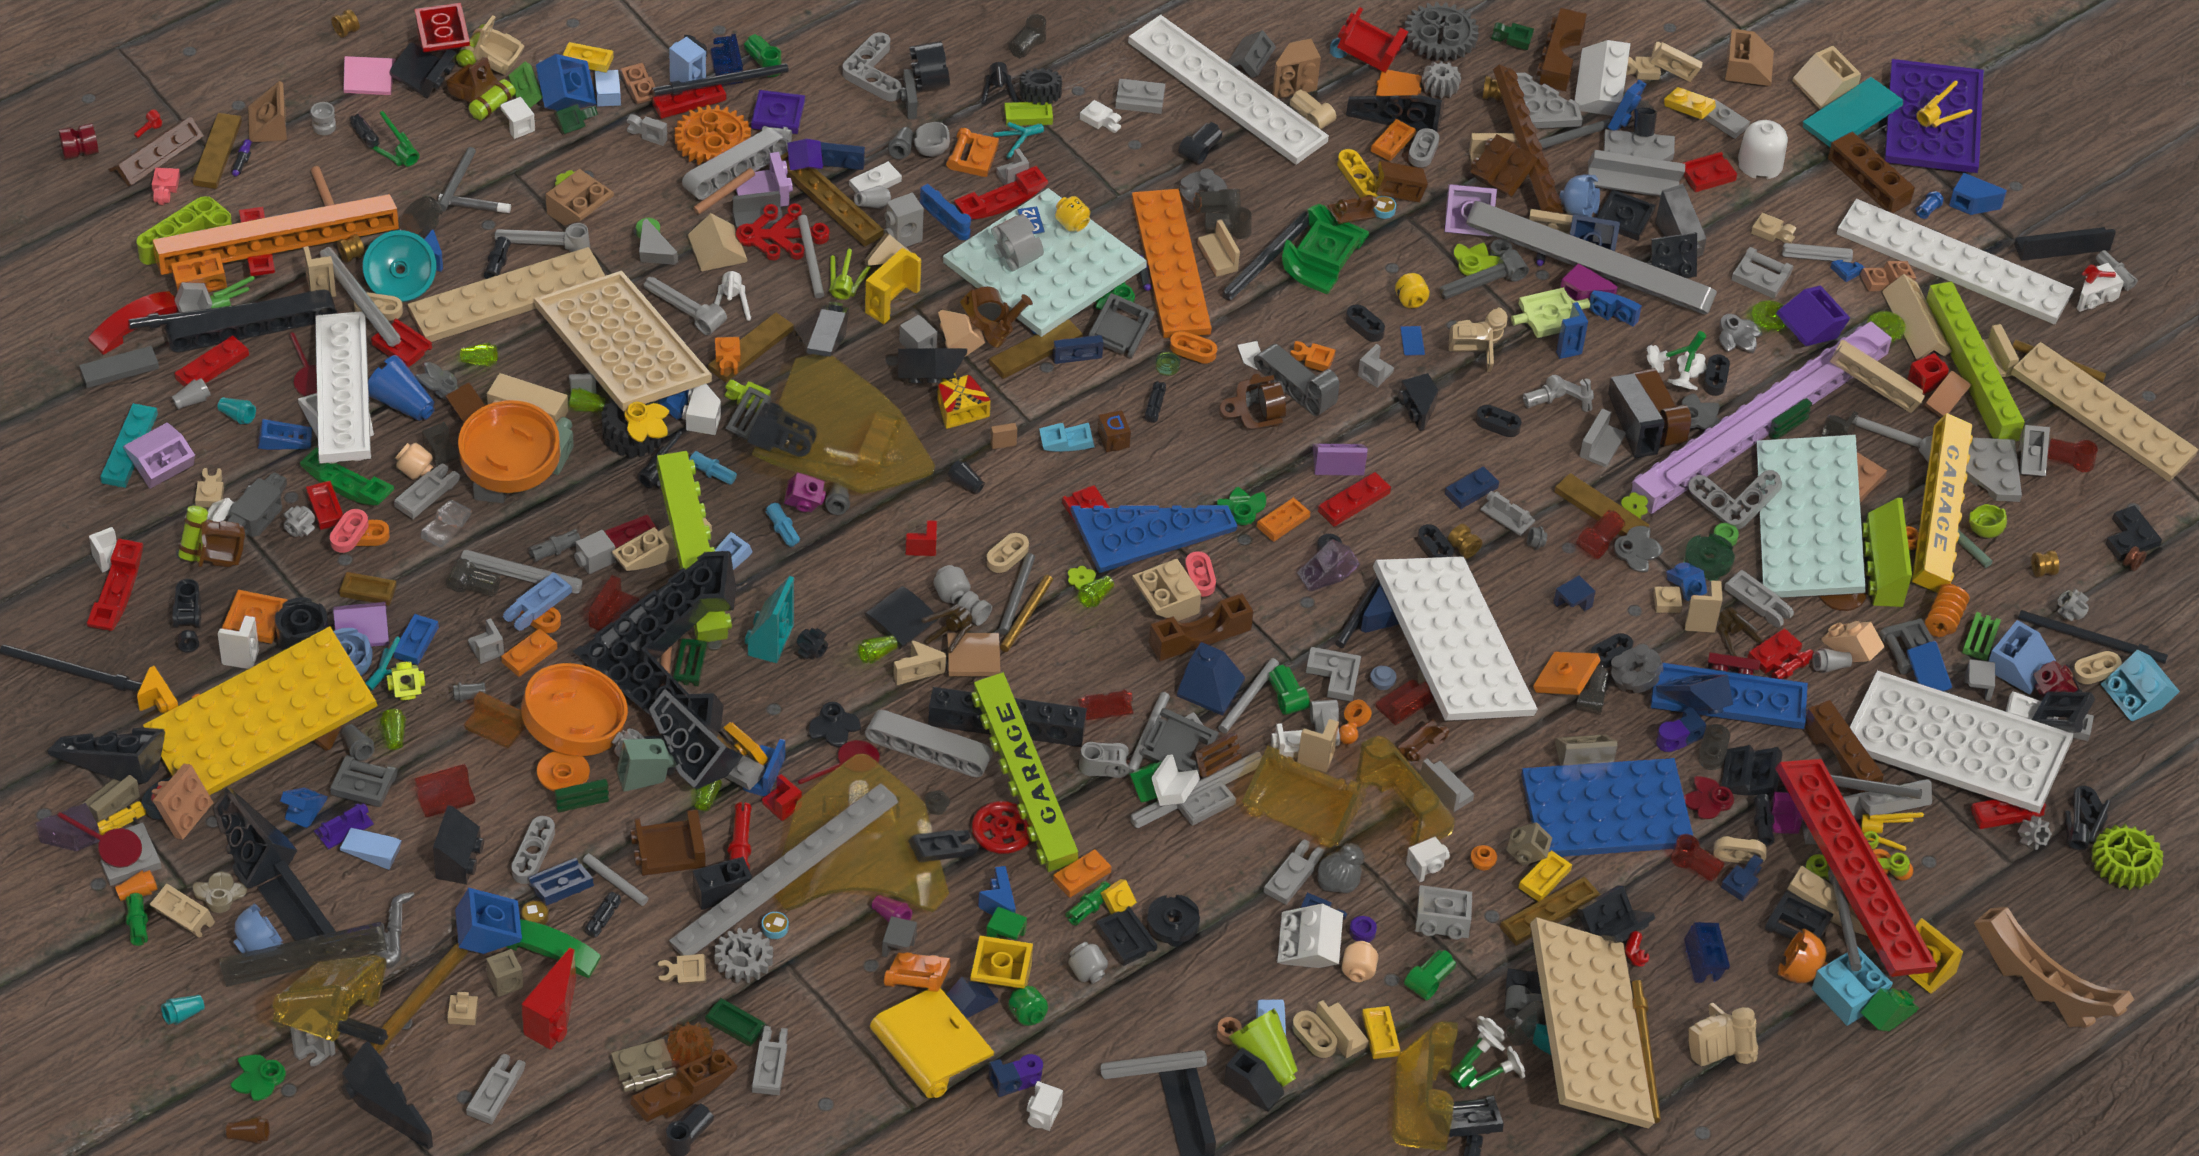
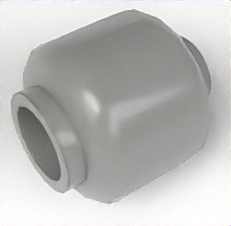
M953 565L944 566L939 569L933 582L941 600L946 603L958 604L962 596L970 591L971 588L964 571Z
M1084 942L1069 953L1071 956L1068 961L1069 967L1079 981H1091L1094 984L1106 975L1104 971L1108 966V960L1096 944Z

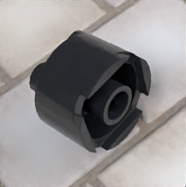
M941 41L909 47L911 60H915V62L911 63V68L914 76H918V79H915L917 92L950 86L949 71L946 66V56Z
M297 597L282 604L283 607L279 612L277 610L275 614L277 641L283 651L328 628L327 612L324 606L320 603L318 605L312 602L307 597Z

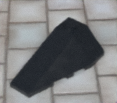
M1422 95L1349 96L1346 116L1389 126L1397 119L1415 128L1416 132L1425 128L1438 132L1445 101Z
M140 727L133 728L132 733L118 735V731L115 730L109 731L107 735L94 737L92 733L63 736L47 751L50 756L118 781H122L131 775L137 780L138 785L146 784L159 770L165 731L159 728Z
M367 1041L342 1072L343 1085L341 1089L348 1100L353 1099L358 1107L426 1149H431L433 1147L431 1130L412 1103L406 1104L407 1100L402 1091L403 1088L399 1082L392 1083L386 1072L389 1067L370 1042Z

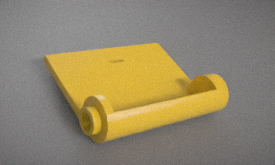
M941 988L938 992L929 991L928 989L879 1013L870 1024V1029L927 1098L942 1096L947 1091L950 1077L994 1056V1051Z

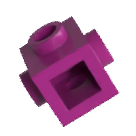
M797 472L787 482L784 504L796 507L797 510L802 512H812L824 502L826 492L823 491L825 481L819 480L811 474Z

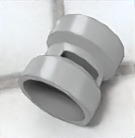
M328 102L314 104L311 108L313 131L319 135L333 133L336 129L334 107Z
M972 591L966 592L958 602L959 606H963L970 611L973 619L972 623L977 626L983 624L992 611V605L985 600H979L978 595Z

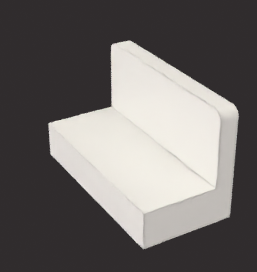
M245 616L240 631L219 629L218 640L222 664L246 669L252 668L259 652L255 617Z
M1167 755L1152 776V782L1160 806L1184 803L1200 780L1197 770L1178 772L1173 755Z

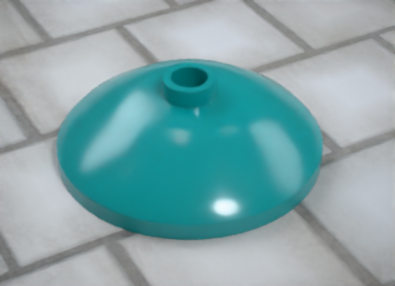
M390 231L377 237L368 247L363 259L364 277L371 290L375 294L395 296L402 302L412 301L422 296L430 288L436 275V259L432 248L422 237L409 231ZM398 267L405 268V272L402 274L397 273L396 270Z

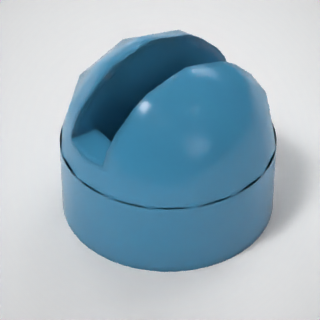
M1340 38L1334 39L1330 45V54L1336 58H1343L1348 54L1337 48L1341 40Z

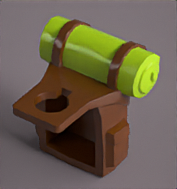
M483 57L474 65H466L446 81L449 93L470 103L469 111L471 115L479 121L489 118L501 104L510 101L516 94L514 86L505 79L497 80L491 71L488 58Z
M188 507L184 518L183 535L179 543V557L187 561H197L198 567L203 566L204 560L211 561L216 566L232 567V565H239L244 546V527L235 522L209 520L208 511L203 507Z

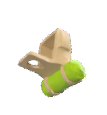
M492 15L486 24H481L472 33L473 35L469 39L470 46L462 47L456 56V60L459 65L465 67L468 64L473 65L483 57H486L491 69L505 75L519 59L524 45L511 35L494 30L493 25L496 17Z

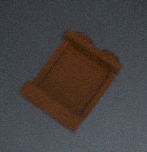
M698 809L687 811V820L641 826L640 818L634 819L635 828L630 829L632 845L637 844L638 850H634L635 865L641 866L642 876L706 867L705 847Z

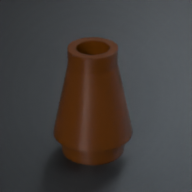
M258 1116L227 1123V1138L261 1144L262 1141H268L269 1121Z

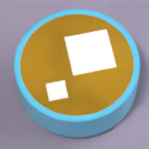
M1387 196L1377 197L1378 203L1373 209L1374 213L1379 218H1391L1396 211L1395 200Z
M770 912L763 917L762 932L765 936L771 939H779L787 934L789 921L783 913Z

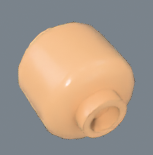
M407 443L395 457L398 460L397 468L412 480L417 479L419 476H424L433 468L430 464L433 459L432 455L418 443L411 445Z
M1357 941L1348 945L1344 951L1341 967L1343 973L1354 982H1363L1371 979L1376 972L1378 953L1370 943L1365 941Z

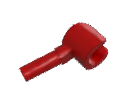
M151 110L146 114L148 122L134 133L136 138H139L152 127L157 129L162 126V120L157 110Z
M2089 265L2082 273V275L2087 276L2085 281L2090 284L2097 277H2116L2115 272L2102 271L2094 265Z

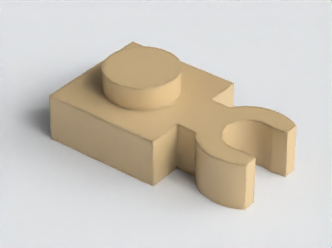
M207 468L203 469V481H198L196 506L211 507L213 503L223 499L224 484L221 482L222 472L220 468H217V473L214 476L208 475Z
M704 954L677 956V964H672L667 960L658 962L660 968H669L667 975L659 976L661 982H670L675 977H678L679 985L706 983V960Z

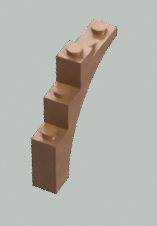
M2008 907L1990 908L1974 922L2003 976H2022L2036 1002H2055L2069 1027L2081 1026L2082 1028H2087L2096 1022L2095 1018L2110 1015L2113 1017L2120 1016L2126 1012V1007L2134 1001L2130 991L2112 990L2097 986L2064 969L2031 940L2018 924Z

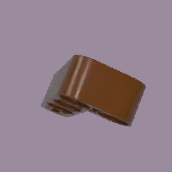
M1656 368L1631 372L1630 374H1635L1665 422L1660 445L1665 447L1687 442L1691 426V414L1688 406H1675Z

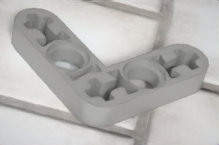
M879 32L871 35L843 63V77L886 101H896L901 97V83L897 79L874 68L889 52L890 37L885 33ZM862 55H870V56H872V58H871V59H863V58H861V56H862ZM876 78L878 81L868 82L866 79Z
M1767 470L1761 473L1735 500L1704 475H1697L1689 482V490L1695 500L1723 523H1729L1737 529L1743 528L1782 488L1780 475L1774 470ZM1774 479L1775 485H1766V480L1772 481ZM1696 485H1704L1705 490L1709 493L1708 496L1701 489L1697 490ZM1750 495H1758L1760 497V501L1755 505H1749L1746 502ZM1722 497L1725 500L1723 506L1717 508L1711 505L1713 499ZM1739 513H1740V517H1741L1740 520H1737V519H1733V520H1732V517H1731L1732 514H1734V515H1739Z

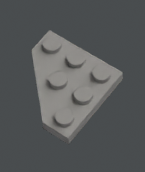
M1516 73L1519 87L1524 93L1525 104L1530 110L1531 121L1536 128L1577 127L1582 125V116L1577 102L1572 99L1567 101L1560 97L1559 92L1546 84L1541 86L1532 80L1533 77L1527 73Z
M1605 129L1604 151L1664 161L1673 160L1675 136L1654 134L1653 136L1645 137L1639 136L1634 132Z
M1973 438L1968 452L1970 460L1966 466L1967 480L1975 486L1980 485L1989 491L1988 495L1995 501L2020 502L2022 492L2015 440Z

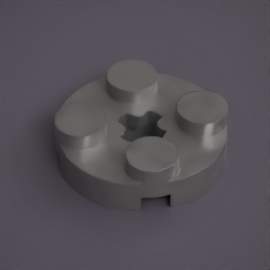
M1202 169L1200 172L1191 173L1181 180L1180 197L1183 204L1192 210H1195V207L1202 208L1203 212H1211L1223 206L1227 196V186L1224 180L1215 175L1211 169ZM1199 190H1206V191H1208V192H1207V193H1205V192H1203V191H1202V192H1199Z
M1639 644L1635 648L1626 650L1622 654L1615 656L1611 661V673L1617 687L1623 691H1626L1625 689L1633 690L1634 693L1644 692L1654 687L1660 680L1659 675L1661 671L1663 673L1664 669L1658 653L1649 649L1645 644ZM1640 667L1641 671L1636 672L1634 670L1635 668Z

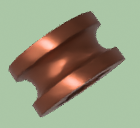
M2135 546L2127 554L2123 565H2130L2131 570L2136 571L2144 562L2147 553L2145 551L2140 552L2139 548Z

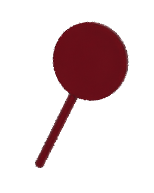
M291 332L290 337L304 365V368L300 369L294 377V387L304 397L316 394L317 365L308 364L295 334Z
M854 740L847 742L839 749L838 764L799 779L798 784L806 783L842 767L855 774L871 772L879 764V752L876 747L866 741Z
M61 812L57 813L59 818L100 840L98 846L99 855L108 865L124 868L133 865L140 858L142 843L134 832L124 828H116L102 836Z

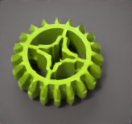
M2115 824L2111 829L2106 828L2102 834L2097 836L2092 847V862L2095 863V871H2101V878H2109V884L2113 882L2118 883L2119 888L2126 885L2129 890L2135 885L2141 889L2144 884L2149 886L2152 880L2158 877L2163 866V851L2160 850V843L2154 842V835H2146V829L2138 831L2136 825L2128 828L2126 824L2119 828Z

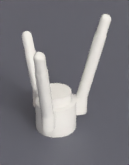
M734 271L726 272L722 277V284L718 286V294L714 303L719 305L724 293L729 301L732 300V297L740 294L744 313L749 321L751 316L745 295V286L741 284V275Z

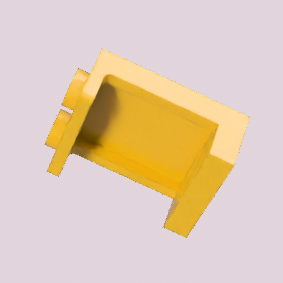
M902 247L866 279L865 313L882 324H885L890 319V301L902 290L908 288L914 293L920 291L921 259L915 253H911Z

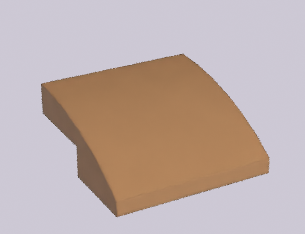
M948 633V649L959 633ZM966 633L953 652H948L949 676H993L999 674V633Z

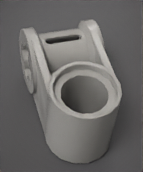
M1087 742L1081 748L1079 770L1087 776L1124 777L1129 772V766L1126 763V757L1129 754L1128 747L1121 743Z

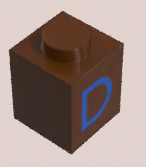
M1119 410L1098 415L1097 432L1105 451H1120L1130 448L1131 430L1123 411Z

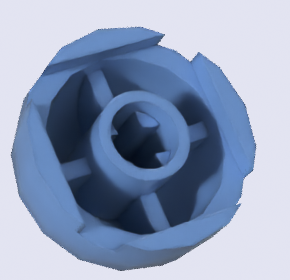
M1596 175L1575 176L1567 182L1564 190H1561V204H1564V209L1568 215L1573 216L1575 214L1592 217L1593 212L1598 214L1600 188H1595L1594 182H1598Z
M341 628L333 631L360 676L365 674L372 663L373 656L368 637L365 634L359 633L354 628Z
M253 904L244 910L235 922L234 930L237 939L234 940V943L242 954L248 952L255 958H267L278 953L286 946L281 943L283 940L269 919L262 917L259 913L261 909L256 904Z

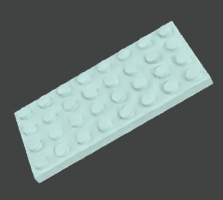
M1856 435L1757 441L1758 476L1764 471L1774 470L1780 475L1782 481L1781 490L1760 510L1763 585L1780 597L1865 593ZM1774 479L1772 481L1766 480V485H1775Z

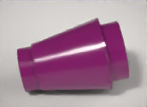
M882 895L876 896L872 902V909L888 922L891 916L911 920L912 910L907 903L883 897Z

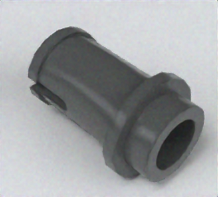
M458 682V685H453L454 701L459 700L462 703L463 700L486 699L485 683L461 685V682Z

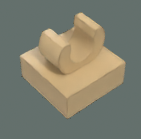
M457 992V995H451L447 1017L448 1024L475 1025L478 996H469V992Z

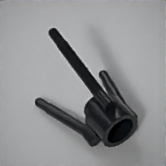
M1003 62L991 64L989 75L986 76L981 103H986L991 83L999 86V88H1002L1006 83L1013 102H1018L1011 76L1008 75L1007 65Z
M678 431L666 446H662L650 462L637 474L642 485L647 488H652L654 485L658 489L661 487L657 472V455L666 454L682 435L681 431Z
M2080 788L2075 790L2073 826L2070 811L2067 810L2065 812L2066 843L2075 850H2085L2088 848L2089 843H2095L2097 831L2110 805V800H2106L2090 832L2086 824L2080 823Z

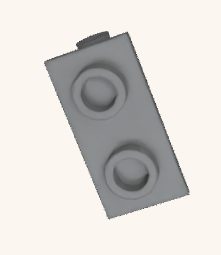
M1490 491L1486 498L1489 501L1481 508V511L1520 536L1535 522V519L1530 516L1529 511L1523 510L1514 503L1511 505L1509 500L1501 496L1498 491L1495 493Z

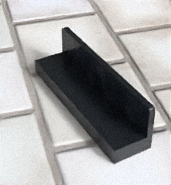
M2105 227L2016 237L2014 245L2021 261L2101 252L2103 250L2110 251L2116 231L2115 229L2106 230Z
M282 860L274 864L276 878L259 886L258 891L309 962L313 963L339 950L338 933L287 863Z
M1197 1067L1159 1072L1180 1156H1215L1216 1139Z

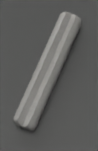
M1784 243L1782 249L1783 256L1824 261L1843 260V262L1849 263L1853 258V250L1849 248Z

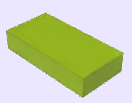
M1033 102L1005 103L1006 126L1008 122L1019 126L1040 123L1042 125H1053L1052 105L1045 102V105H1041L1040 102L1037 105L1033 104Z

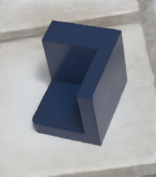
M1578 575L1556 588L1554 604L1558 607L1567 602L1571 607L1579 605L1586 611L1593 606L1596 591Z

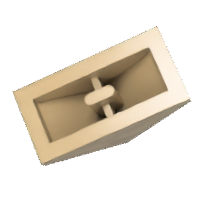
M886 233L866 257L865 264L868 266L884 264L902 247L906 250L908 249L890 234Z

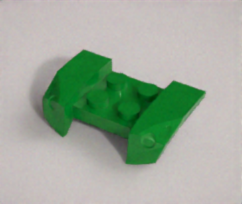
M1317 204L1307 209L1309 226L1311 227L1310 231L1298 248L1286 239L1282 260L1284 270L1300 284L1328 295L1338 281L1340 270L1355 248L1360 249L1368 237L1369 231L1349 222L1339 224L1324 205Z

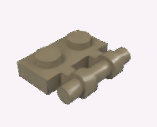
M664 1038L611 1053V1060L619 1081L630 1078V1080L621 1082L624 1092L635 1090V1092L642 1091L646 1086L659 1084L677 1074L675 1067L664 1069L672 1066V1059ZM653 1071H654V1073H652V1074H648V1075H645V1076H641L642 1074H645V1073H649V1072H653Z

